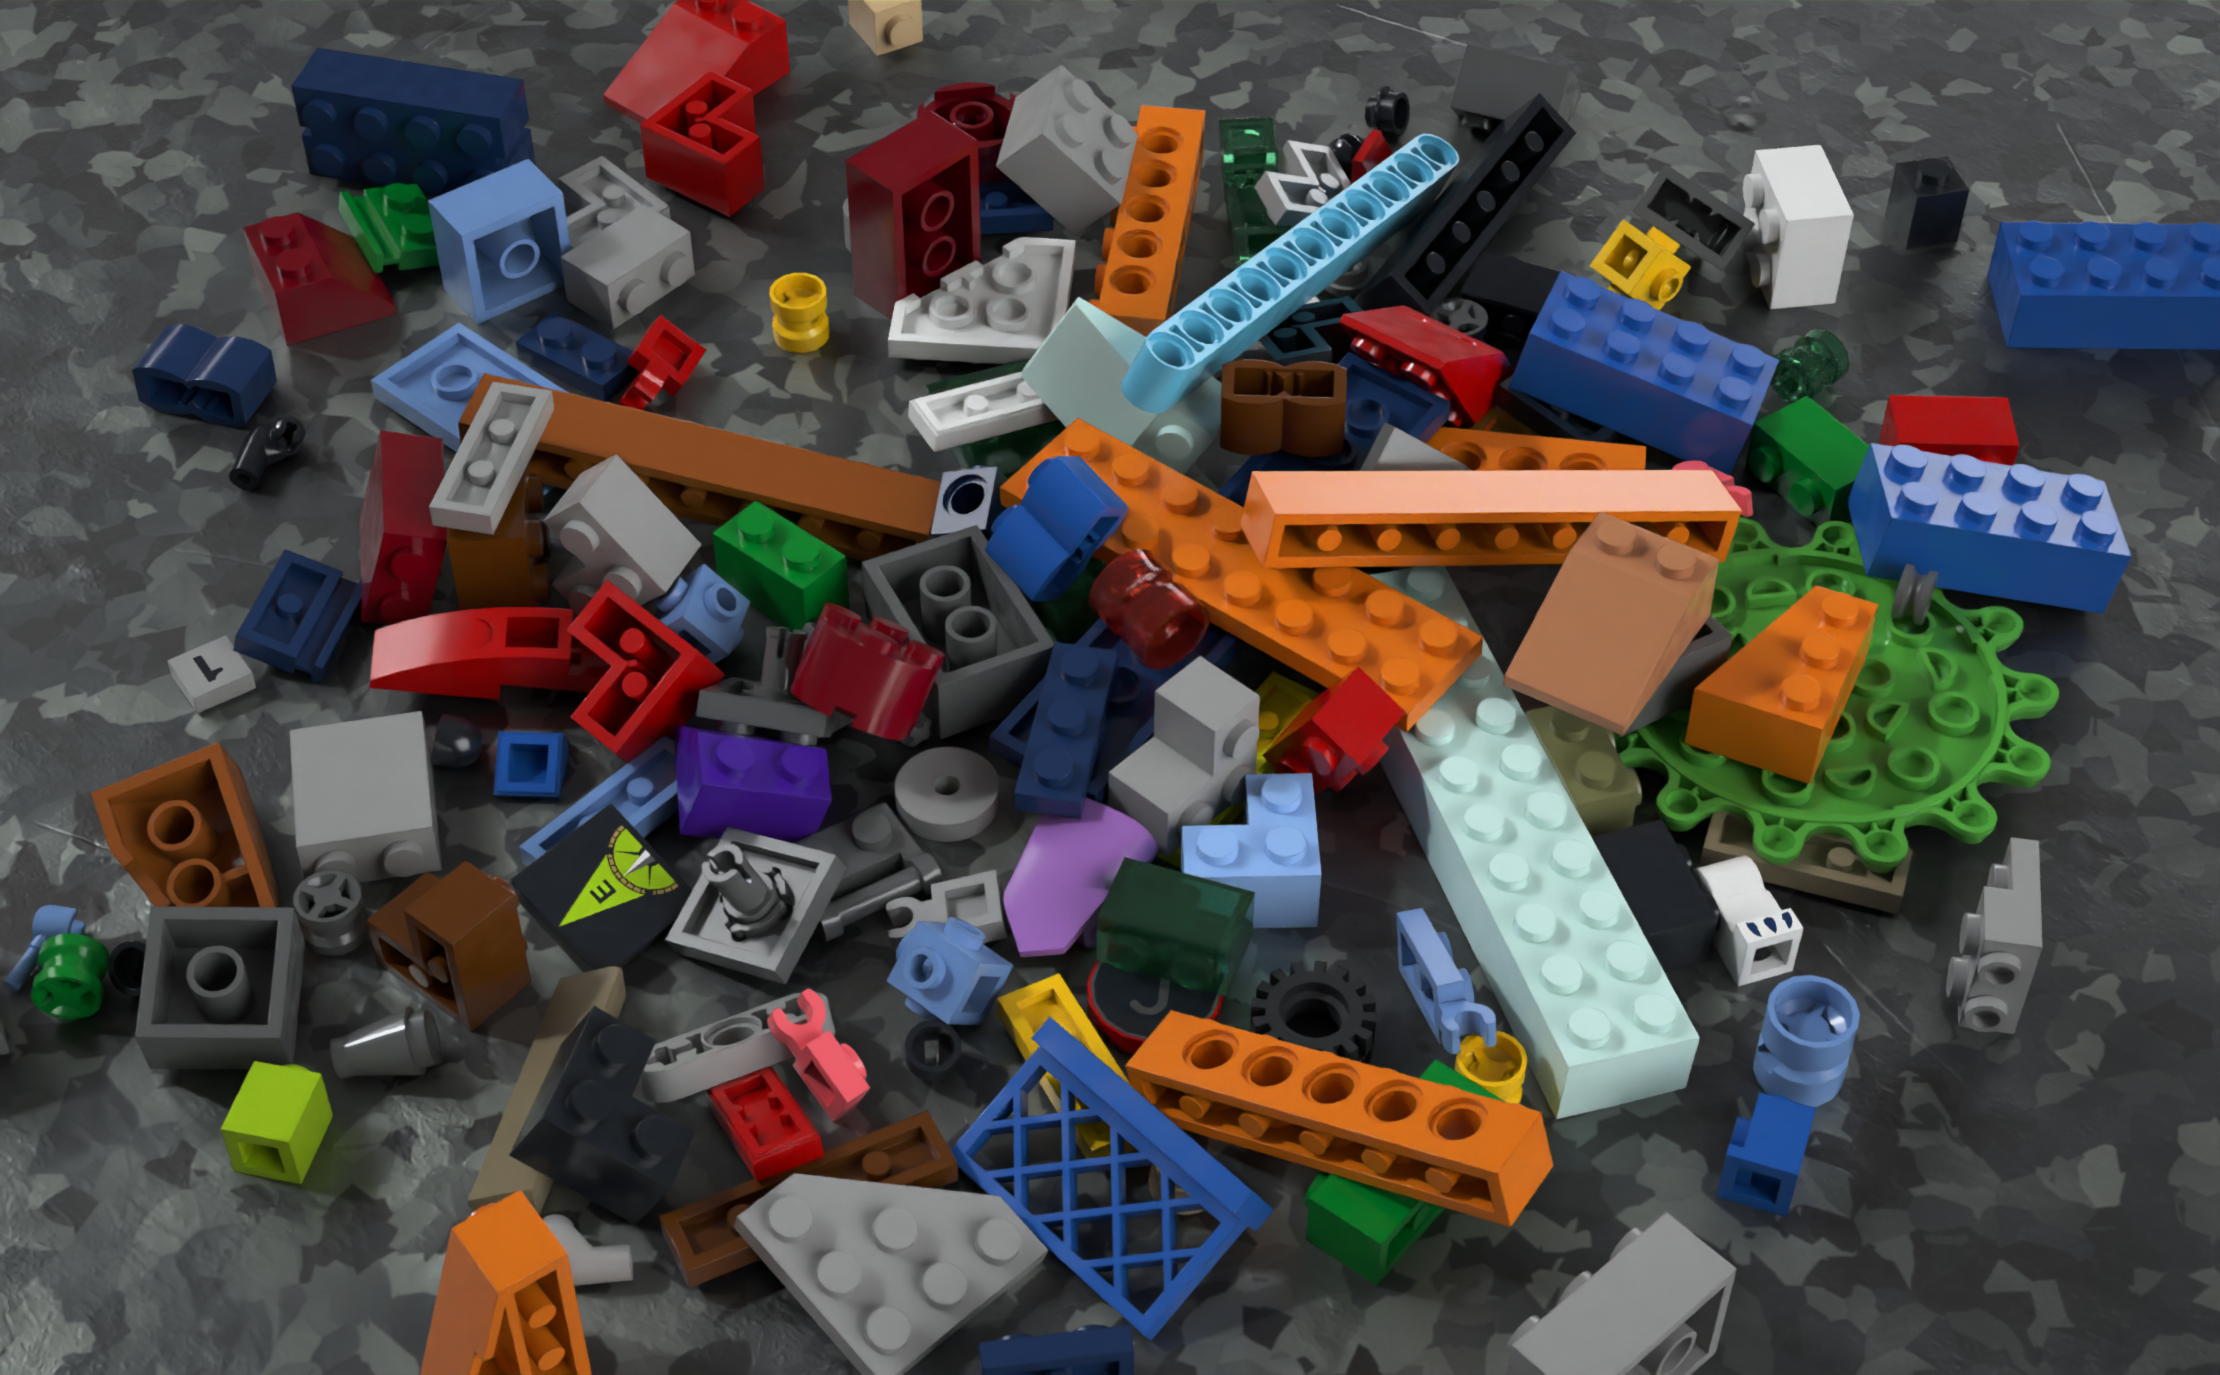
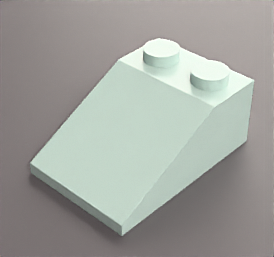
M1078 297L1023 368L1021 377L1066 428L1079 418L1184 475L1217 436L1221 421L1222 382L1213 377L1209 378L1175 406L1161 414L1149 413L1137 408L1124 396L1121 390V381L1147 337Z

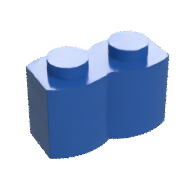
M1056 456L1041 462L1028 478L1029 488L1023 496L1021 504L1010 506L1004 510L992 525L993 535L987 543L985 552L1033 602L1056 601L1082 574L1092 554L1115 532L1129 509L1123 500L1080 456Z

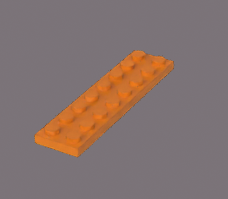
M1079 418L1073 421L1000 486L1001 505L1006 508L1020 505L1023 496L1029 488L1028 478L1041 462L1056 456H1080L1129 507L1118 528L1092 554L1093 557L1327 688L1359 666L1406 712L1394 725L1405 732L1411 729L1482 654L1483 636L1355 567L1262 568L1240 526L1244 507Z

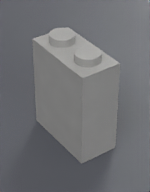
M422 711L290 730L296 849L304 879L320 871L337 870L347 872L355 877L358 883L394 877H408L426 873L427 871L442 870L431 752Z

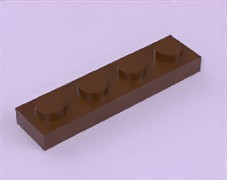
M928 1110L823 1151L824 1157L760 1182L752 1179L659 1216L662 1234L688 1287L692 1288L761 1260L734 1229L736 1218L793 1173L937 1189L957 1181L958 1163Z

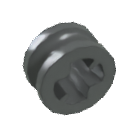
M1907 563L1894 598L1891 617L1899 619L1902 615L1908 614L1913 617L1914 624L1922 626L1931 604L1939 572L1930 570L1927 574H1919L1916 572L1915 565Z

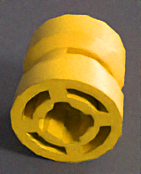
M791 273L775 280L770 286L769 296L770 307L775 315L772 321L773 339L776 344L783 350L792 353H807L824 346L829 339L830 329L829 318L825 312L827 308V288L823 280L808 273Z
M1496 1031L1497 1043L1493 1047H1487L1484 1040L1478 1035L1471 1034L1465 1037L1460 1043V1053L1456 1055L1454 1070L1503 1101L1520 1104L1523 1091L1522 1084L1524 1083L1527 1066V1055L1524 1047L1516 1038L1501 1031Z

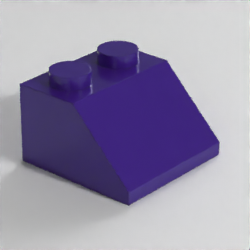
M676 725L673 736L680 834L721 839L728 826L795 843L817 833L832 801L826 749L815 745L784 742L776 737L734 734L716 729Z

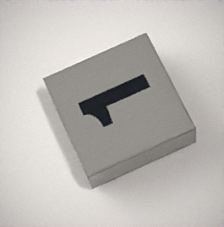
M226 635L167 660L171 676L197 714L256 688L252 671L240 654L233 651L234 646Z

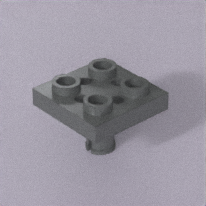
M770 626L766 628L767 640L761 682L731 677L699 690L696 716L716 719L715 729L727 733L754 734L755 727H764L779 730L778 739L781 741L801 745H816L818 737H831L833 732L852 722V718L842 715L835 710L831 717L805 704L791 692L790 688L804 654L805 640H807L808 632L798 629L788 632L789 628Z
M727 826L718 845L707 854L709 861H703L702 874L665 941L677 954L786 984L847 868L836 854ZM788 910H793L788 919L780 921L783 916L787 915ZM743 936H748L744 941H742Z

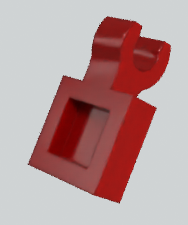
M660 314L649 326L626 361L640 373L626 390L618 405L633 407L643 411L648 402L651 403L661 389L673 397L684 386L706 349Z

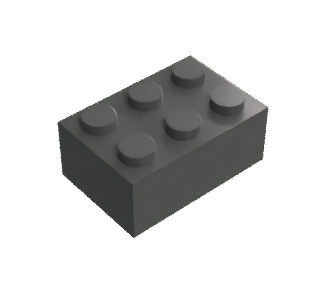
M977 525L862 562L865 616L871 623L874 616L891 620L909 630L906 642L909 643L910 640L919 641L945 654L944 661L923 707V710L932 718L931 725L940 739L1008 716L1046 676L1054 646L1053 640L1015 582L985 552L988 541Z

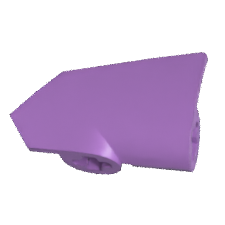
M1089 798L1085 799L1081 819L1049 814L1041 815L1001 898L1021 958L1065 954L1075 941L1086 948H1093L1107 936L1117 919L1120 910V898L1124 896L1158 855L1159 847L1157 842L1143 825L1133 818Z

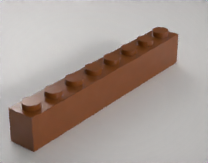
M487 373L483 374L458 422L461 445L492 382L552 390L555 409L528 463L530 476H541L542 484L568 490L582 472L617 454L674 516L721 527L756 500L846 557L861 561H867L934 539L930 534L941 482L922 476L906 474L869 465L864 462L843 459L805 448H797L746 434L734 433L691 421L671 418L633 407H625Z

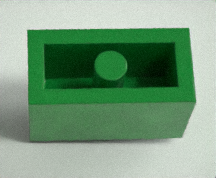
M1805 396L1754 422L1745 466L1760 481L1765 482L1790 503L1799 514L1808 518L1817 527L1829 521L1848 523L1852 519L1847 499L1869 445L1811 398Z
M755 500L712 533L717 575L750 601L749 606L780 626L789 628L788 631L793 632L794 629L802 630L807 622H813L821 615L825 603H833L848 610L850 609L846 556Z

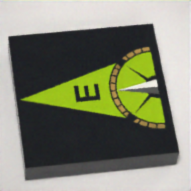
M612 803L509 881V885L517 894L519 903L583 973L605 967L616 966L623 968L672 928L692 892V889Z

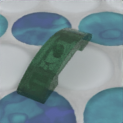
M1273 117L1219 119V143L1225 206L1230 240L1237 268L1291 229V225L1275 226L1255 189L1256 184L1265 171L1278 173V146Z

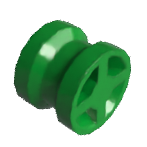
M69 933L49 937L42 943L37 964L41 972L35 976L30 994L33 1004L40 1011L52 1017L82 1019L92 1016L100 1009L103 999L104 988L101 980L106 977L108 972V960L110 957L108 949L101 942L85 935Z

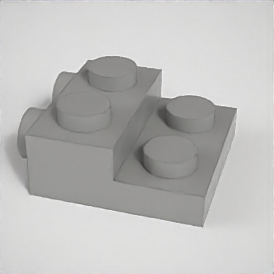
M2011 837L2003 865L1994 863L1991 865L1987 886L1983 887L1976 914L1965 912L1963 916L1959 950L1963 957H1951L1946 984L1947 997L1958 999V1027L1971 1028L1979 1032L2014 1034L2043 947L2039 841Z

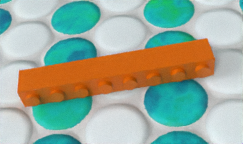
M1712 470L1252 471L1240 526L1262 568L1563 564L1571 548L1599 512H1602L1719 559V562H1725L1742 510Z

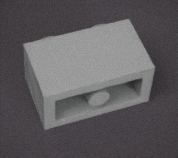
M644 203L561 256L567 301L613 330L695 276L690 231Z

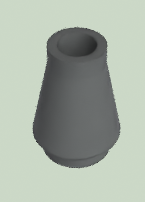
M406 1007L350 1034L332 1038L330 1043L332 1063L340 1079L354 1076L424 1075L426 1067L439 1065L441 1062L439 1032L434 1017L429 1010L414 1012L411 1007Z

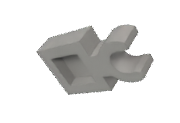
M996 870L931 884V900L920 902L912 897H901L886 904V911L893 927L909 923L905 927L888 931V937L895 953L903 937L910 930L914 929L918 921L947 923L950 917H954L968 922L981 930L986 936L983 943L1008 938L1006 915L1001 901L1003 889Z

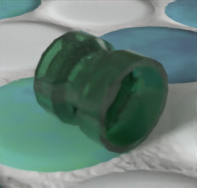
M1819 328L1810 330L1800 337L1793 347L1785 348L1774 356V358L1779 359L1770 385L1774 392L1788 404L1805 396L1813 400L1823 391V388L1834 385L1848 373L1850 365L1848 353L1843 343L1831 332Z

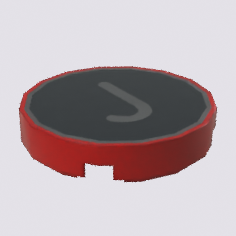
M1164 935L1133 937L1112 946L1094 963L1087 981L1089 1019L1097 1031L1099 1026L1101 1031L1109 1036V1043L1123 1052L1135 1054L1171 1010L1202 1019H1211L1219 1023L1224 1009V989L1221 972L1207 953L1188 941Z

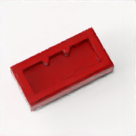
M772 1066L706 1090L712 1114L756 1182L824 1157L820 1135Z

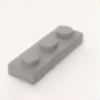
M492 382L429 505L432 525L494 534L555 409L552 390Z

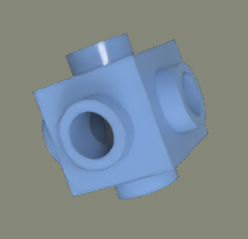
M703 564L683 578L678 576L665 594L654 599L653 604L657 607L654 617L715 664L730 655L740 643L744 635V629L741 627L750 601L708 566Z
M950 917L947 923L918 921L914 929L910 930L898 945L896 951L897 962L887 982L907 995L905 1005L910 1010L928 1020L944 1021L947 1024L982 1025L1014 965L983 944L986 938L985 934L968 922L954 917Z

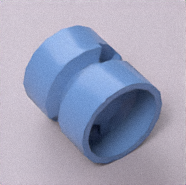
M1793 976L1780 982L1769 994L1753 1063L1756 1081L1766 1094L1781 1095L1793 1102L1817 1107L1832 1100L1840 1091L1860 1018V1012L1855 999L1844 987L1830 979L1818 976Z

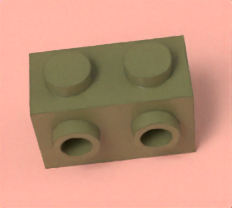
M1554 706L1526 711V717L1590 836L1632 827L1635 808L1641 804L1642 800L1641 785L1636 772L1631 767L1626 768L1617 753L1613 732Z

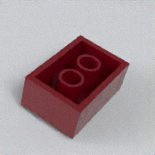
M930 110L845 160L855 296L892 320L895 302L913 293L922 298L941 288V278L975 260L981 263L977 139Z

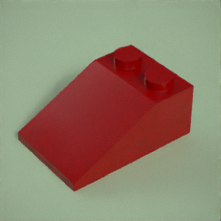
M678 0L673 3L603 94L604 104L641 124L709 71L752 89L753 96H755L790 72L786 20L749 0Z

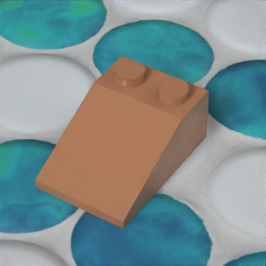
M1599 512L1568 553L1504 675L1503 685L1623 736L1709 618L1719 559Z

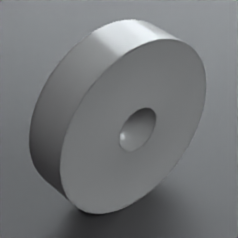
M938 747L923 751L910 758L901 767L896 776L895 802L898 817L907 829L928 840L955 842L971 838L984 831L993 822L998 813L1000 794L997 772L987 759L968 749ZM943 793H953L951 795H942Z

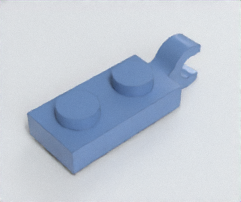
M1423 908L1397 912L1399 971L1438 1043L1443 1044V1047L1449 1053L1457 1054L1460 1053V1040H1464L1466 1034H1475L1484 1040L1487 1047L1496 1046L1495 1013L1487 1006L1474 1003L1471 978L1465 968L1457 969L1454 964L1451 945L1446 933L1436 932Z

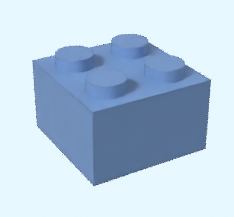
M529 159L428 200L444 290L477 325L565 286L561 256L569 252L571 247L563 193Z

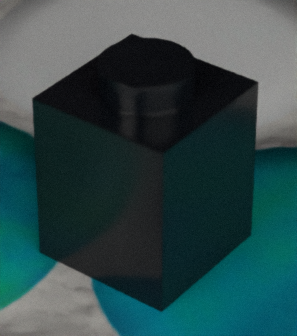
M1949 156L1927 157L1921 160L1896 163L1885 216L1905 249L1957 242L1970 189Z

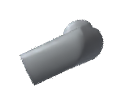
M552 1214L543 1218V1221L568 1253L574 1286L633 1280V1260L630 1243L592 1247L575 1229L574 1224L569 1218L558 1214Z

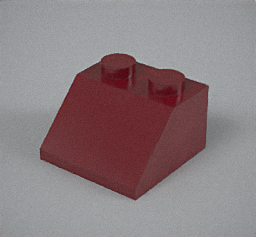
M299 212L271 217L263 222L243 227L255 281L287 346L397 314L395 304L378 273H374L354 237Z

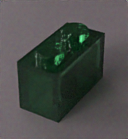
M1124 857L1097 916V961L1112 964L1127 972H1140L1173 981L1188 989L1205 990L1228 996L1253 935L1255 892Z

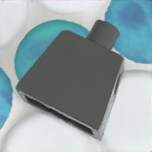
M1664 164L1632 211L1721 271L1724 270L1755 225L1754 222L1667 164ZM1726 230V233L1724 234L1723 238L1716 245L1719 237Z

